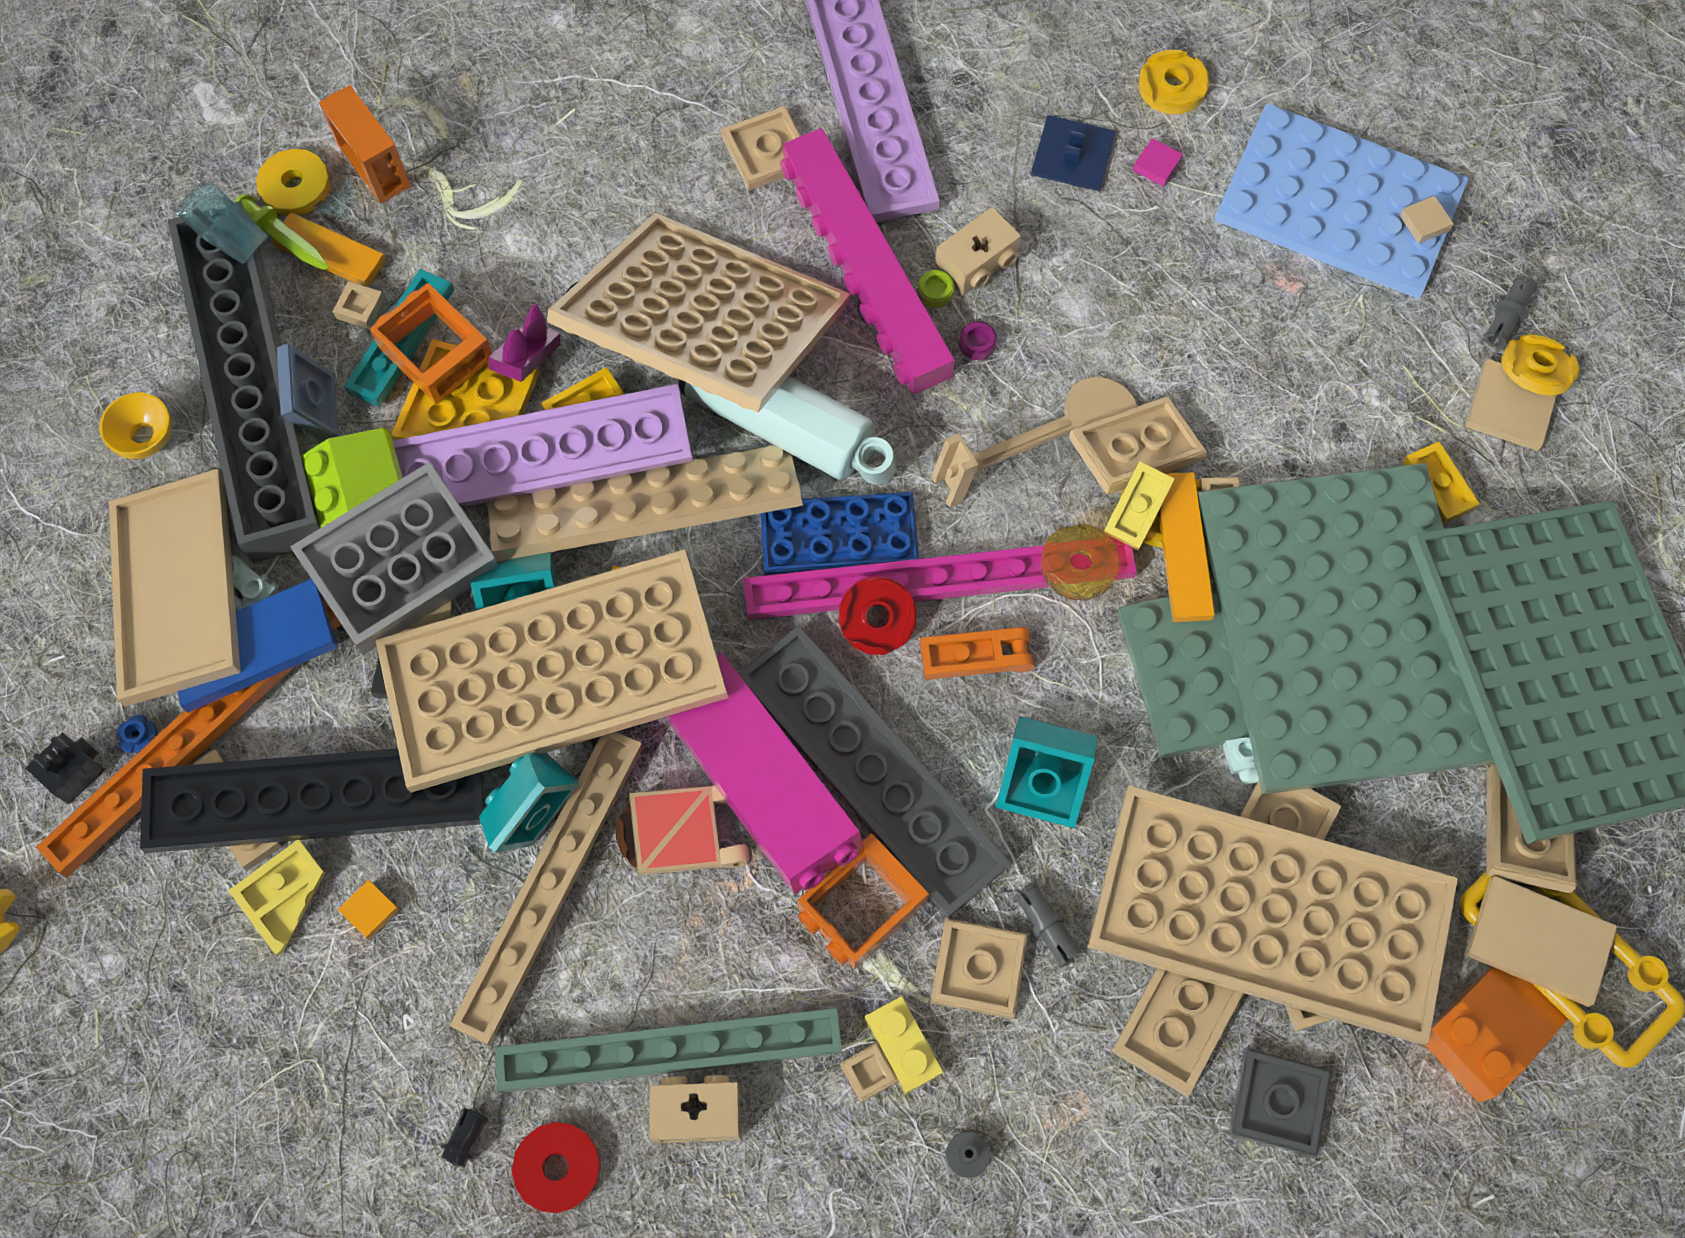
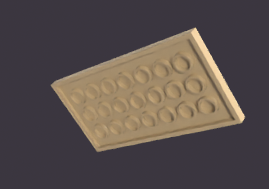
M686 549L375 640L405 784L411 793L512 763L518 757L525 756L527 753H546L728 698Z
M1128 785L1087 948L1425 1045L1429 1043L1458 878Z

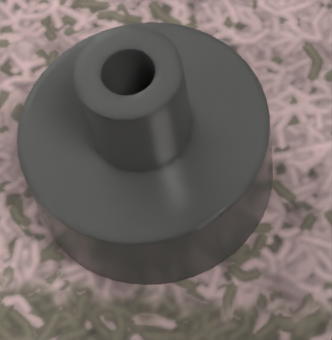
M971 1132L956 1135L949 1142L945 1152L946 1164L950 1171L964 1179L979 1176L988 1166L990 1159L987 1143L979 1135ZM965 1151L971 1152L972 1157L967 1158Z

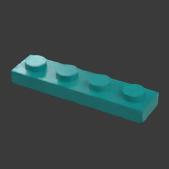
M419 269L395 308L403 303L411 292L419 290L427 283L434 287L448 301L454 292L453 284L448 280ZM434 313L395 345L411 359L438 316ZM374 339L345 383L344 388L348 394L380 408L403 371L378 347Z

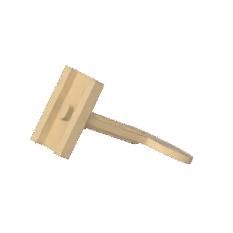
M1103 377L1082 379L1073 385L1064 403L1065 416L979 452H970L960 434L946 438L931 478L934 483L942 480L946 481L950 488L946 503L949 508L963 502L974 475L981 473L983 468L1068 434L1074 428L1135 408L1137 404L1133 395L1123 385L1112 379Z

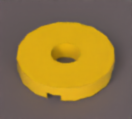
M1164 50L1153 54L1148 58L1147 63L1142 67L1139 74L1138 85L1142 98L1153 109L1166 114H1183L1194 110L1203 102L1209 87V73L1203 62L1197 57L1194 60L1187 56V52L1182 50ZM1175 77L1182 84L1177 86L1170 85L1165 79Z
M302 149L284 150L271 156L260 167L256 178L257 190L263 202L267 206L272 207L276 213L287 216L290 212L295 215H302L314 210V205L319 203L320 200L323 202L326 199L331 186L329 172L323 161L314 153ZM293 178L302 179L298 186L293 188L286 187V183Z
M1528 334L1522 335L1519 340L1512 339L1505 348L1501 358L1503 370L1512 381L1526 390L1542 395L1564 394L1572 388L1580 371L1576 357L1573 354L1569 357L1564 353L1565 347L1561 343L1540 335Z

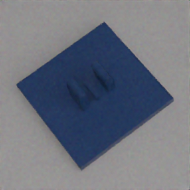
M1047 115L1031 176L1100 192L1116 131Z

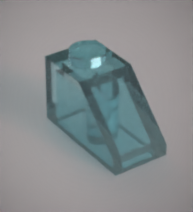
M212 181L197 184L173 210L201 238L241 263H245L268 237Z

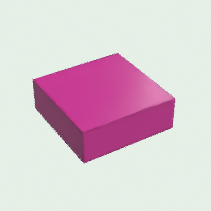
M1151 138L1136 160L1133 171L1164 187L1181 162L1183 154Z

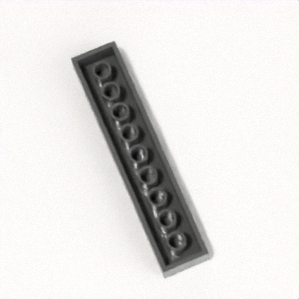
M241 201L169 219L168 225L237 542L253 563L292 552L293 550L290 546L321 527L301 455L307 452L302 428L281 416L277 347L281 346L282 342L255 228Z

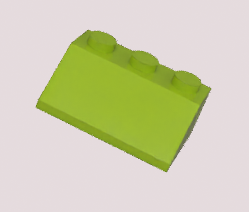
M378 428L329 438L301 455L321 528L403 478L388 428Z

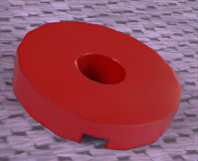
M870 576L856 581L845 591L839 604L838 622L843 636L854 648L866 654L885 655L897 650L910 639L916 627L917 609L911 594L901 583L888 577ZM873 605H883L888 610V619L881 626H873L867 622L866 613Z
M553 1122L537 1127L523 1138L515 1151L511 1171L515 1189L524 1202L541 1212L560 1214L575 1209L590 1198L599 1181L601 1162L597 1147L587 1133L572 1124ZM562 1155L568 1161V1172L561 1180H550L546 1176L545 1165L552 1156Z

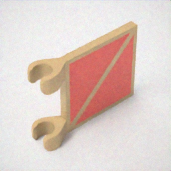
M715 785L630 793L638 875L717 867L740 868L747 865L750 859V851L747 845L740 844L719 849L714 804L728 805V803Z

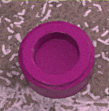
M976 321L967 324L960 333L959 347L961 352L972 360H984L990 357L996 348V332L985 322Z

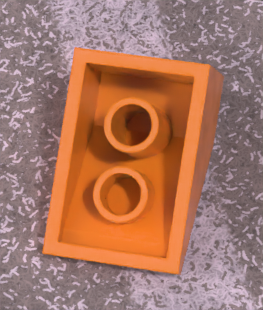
M1491 966L1432 1021L1429 1043L1425 1044V1046L1472 1097L1480 1103L1496 1098L1516 1079L1568 1018L1532 983Z

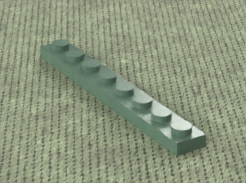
M837 1008L495 1047L497 1092L506 1093L841 1054L842 1046Z

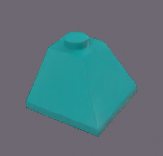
M551 552L509 559L471 579L470 582L477 610L558 587Z

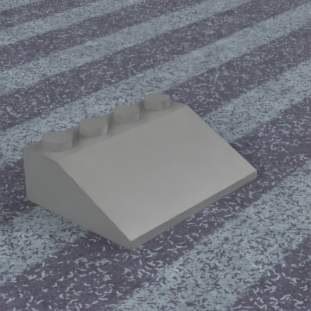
M430 462L290 546L362 655L377 647L375 640L397 634L471 588V579L497 566L494 555Z

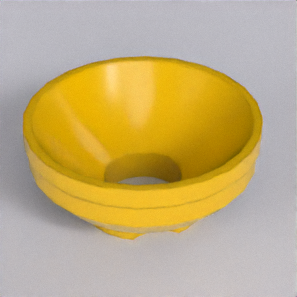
M142 392L129 393L117 398L105 409L100 420L99 432L105 445L118 456L133 460L143 459L157 453L166 445L172 433L173 422L169 410L156 396ZM142 427L153 428V436L149 441L145 443L134 442V435L138 429Z

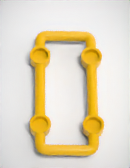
M1486 871L1460 898L1459 906L1461 913L1473 926L1479 912L1477 904L1483 899L1489 878L1492 877L1487 876ZM1532 885V888L1538 894L1550 899L1557 898L1562 904L1603 920L1574 891L1570 894ZM1615 932L1610 950L1628 966L1627 975L1630 983L1639 991H1654L1667 1004V1008L1627 1050H1624L1613 1039V1026L1604 1015L1599 1013L1587 1014L1575 1001L1535 984L1533 985L1574 1024L1573 1035L1579 1045L1590 1050L1599 1049L1617 1066L1630 1068L1638 1065L1683 1018L1685 1014V1001L1679 991L1668 982V969L1659 958L1654 956L1642 957Z

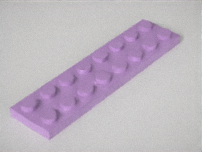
M805 0L861 196L874 220L880 222L938 210L940 200L879 0Z
M678 384L392 441L403 478L430 462L460 507L693 461Z

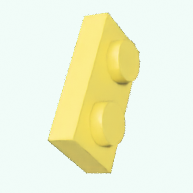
M1139 461L1103 533L1138 550L1174 478Z
M902 996L864 1016L868 1027L879 1044L905 1095L943 1074L938 1061Z

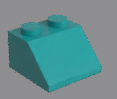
M1018 716L995 808L1075 828L1094 763L1098 736Z
M533 752L518 757L510 767L509 771L512 774L506 782L495 788L485 801L487 807L481 813L479 819L488 847L494 853L532 846L580 784L547 753L539 754Z

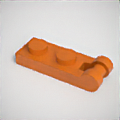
M1017 627L922 637L919 644L924 680L1006 671L1017 673L1030 671L1035 668L1033 655L1028 653L1027 644L1031 642L1029 629ZM1001 646H1012L1013 654L1003 655Z

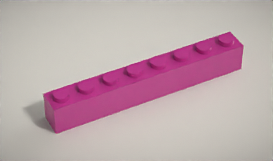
M819 128L783 143V159L780 160L782 172L788 181L793 180L797 187L795 191L803 209L808 208L813 216L811 221L818 237H825L831 261L835 266L840 265L844 271V282L849 293L852 296L856 294L861 302L860 310L864 320L868 325L873 324L878 332L877 341L882 352L885 355L890 354L895 363L893 365L894 372L900 384H907L912 395L952 378L955 363L953 356L824 130Z

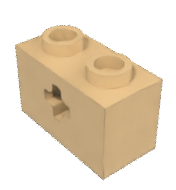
M991 207L937 246L935 267L948 273L954 281V287L962 295H965L973 288L979 289L989 281L992 274L1000 268H1009L1017 260L1021 235Z
M705 1076L704 1084H687L686 1077L661 1078V1085L650 1086V1141L654 1144L741 1140L740 1087L738 1082H730V1076ZM693 1098H699L701 1104L707 1106L706 1111L699 1112L698 1119L696 1120L692 1119L689 1112L684 1111L685 1107L692 1106Z

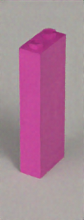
M721 652L717 655L728 698L665 717V719L716 786L794 895L802 889L810 890L824 879L828 871L837 865H847L858 856L859 850L863 848L860 831Z

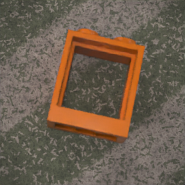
M351 85L330 94L327 98L318 102L337 146L380 204L411 187L394 142Z
M429 283L419 290L411 292L403 303L390 313L383 314L376 321L375 325L370 328L378 347L435 404H438L489 362V356L492 354L487 339ZM435 313L463 342L423 373L395 344Z
M872 833L862 841L863 848L859 850L858 856L847 865H837L831 869L817 886L808 890L797 900L798 909L801 911L797 916L800 922L813 935L819 931L829 942L826 949L841 966L848 962L854 970L927 903L929 893ZM866 861L906 904L854 950L818 911L816 906Z

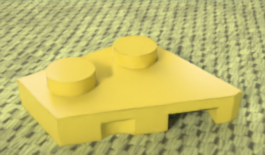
M296 840L228 891L275 955H280L285 951L326 873L301 840Z

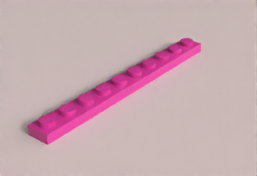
M1115 538L749 577L743 578L747 619L753 620L839 610V604L845 591L856 581L870 576H884L901 583L911 594L914 602L1129 579L1135 578L1137 571L1132 547Z

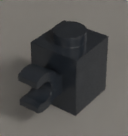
M62 732L58 737H53L50 740L52 743L40 754L36 753L33 756L34 760L25 769L54 796L69 805L105 768L94 759L99 752L88 741L80 737L75 742Z

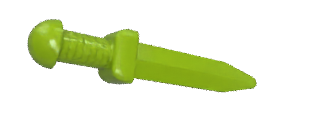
M241 194L235 199V202L241 201L251 218L252 224L260 235L268 233L302 261L322 270L328 269L327 263L318 251L281 222L272 207H259L255 204L254 198L249 194Z

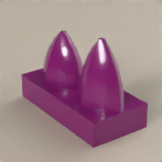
M533 304L530 308L524 325L519 329L514 328L510 331L505 342L489 356V370L522 382L560 345L561 333L547 328L545 316L537 304Z

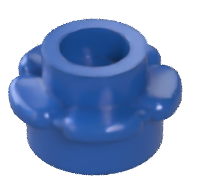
M143 715L131 716L129 721L122 722L117 729L116 736L120 740L118 742L119 747L127 753L140 752L157 736L155 723L147 721V717ZM135 731L140 732L138 737H133Z

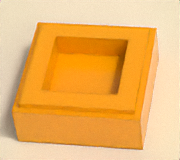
M369 879L338 909L368 940L400 910Z

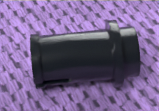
M463 1107L447 1144L442 1143L440 1147L444 1150L440 1158L461 1168H465L468 1161H473L474 1156L471 1153L485 1123L489 1119L474 1110Z

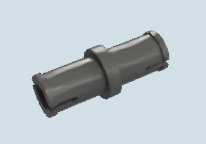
M1516 276L1506 298L1499 301L1495 308L1496 316L1484 335L1485 342L1490 346L1493 345L1498 336L1499 341L1495 348H1505L1516 325L1524 320L1526 316L1525 308L1538 287L1536 281L1529 277L1523 289L1522 284L1526 276Z
M1036 882L1031 883L1022 889L1024 893L1019 891L1015 894L1014 898L1019 902L1034 925L1032 931L1037 938L1042 937L1058 961L1060 968L1065 967L1074 961L1073 957L1079 958L1083 952L1078 948L1062 924L1064 918L1061 913H1055L1038 888V884Z

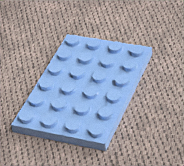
M1266 103L1214 221L1419 299L1426 287L1447 232L1418 244L1400 217L1403 208L1435 196L1452 220L1469 178Z

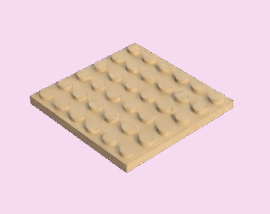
M654 213L549 308L547 322L562 328L567 333L576 334L597 343L602 348L613 350L631 358L637 363L648 365L666 373L672 378L683 380L701 388L707 393L718 395L738 404L742 408L759 413L848 306L850 293Z

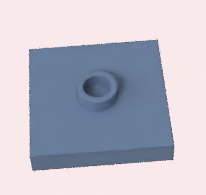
M288 343L277 347L281 416L322 441L339 437L334 373Z

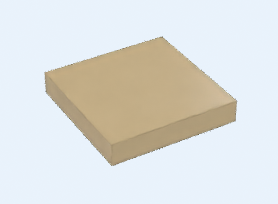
M786 105L721 129V136L748 191L785 177L780 166V160L783 159V143L801 136Z
M1486 359L1482 365L1464 427L1539 451L1544 443L1557 395L1536 394L1522 388L1509 378L1503 370L1502 363Z
M945 918L930 1003L1014 1019L1028 934Z

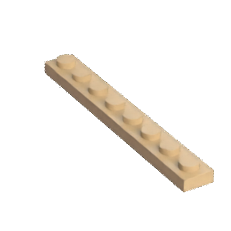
M618 732L600 736L577 780L580 784L565 803L450 1027L491 1046L643 749L642 743Z

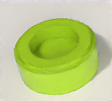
M930 270L924 273L918 281V297L924 305L930 308L946 306L951 302L954 295V281L952 277L941 270Z

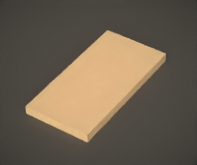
M219 469L211 470L109 501L117 701L127 707L241 673L227 495L221 471Z

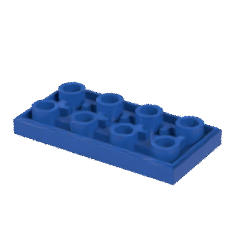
M913 492L802 499L803 506L761 513L764 576L919 559Z
M309 579L236 611L241 673L177 691L180 705L188 713L338 648L323 595L313 580Z

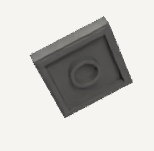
M1246 1048L1243 1052L1228 1135L1312 1158L1318 1157L1332 1070Z

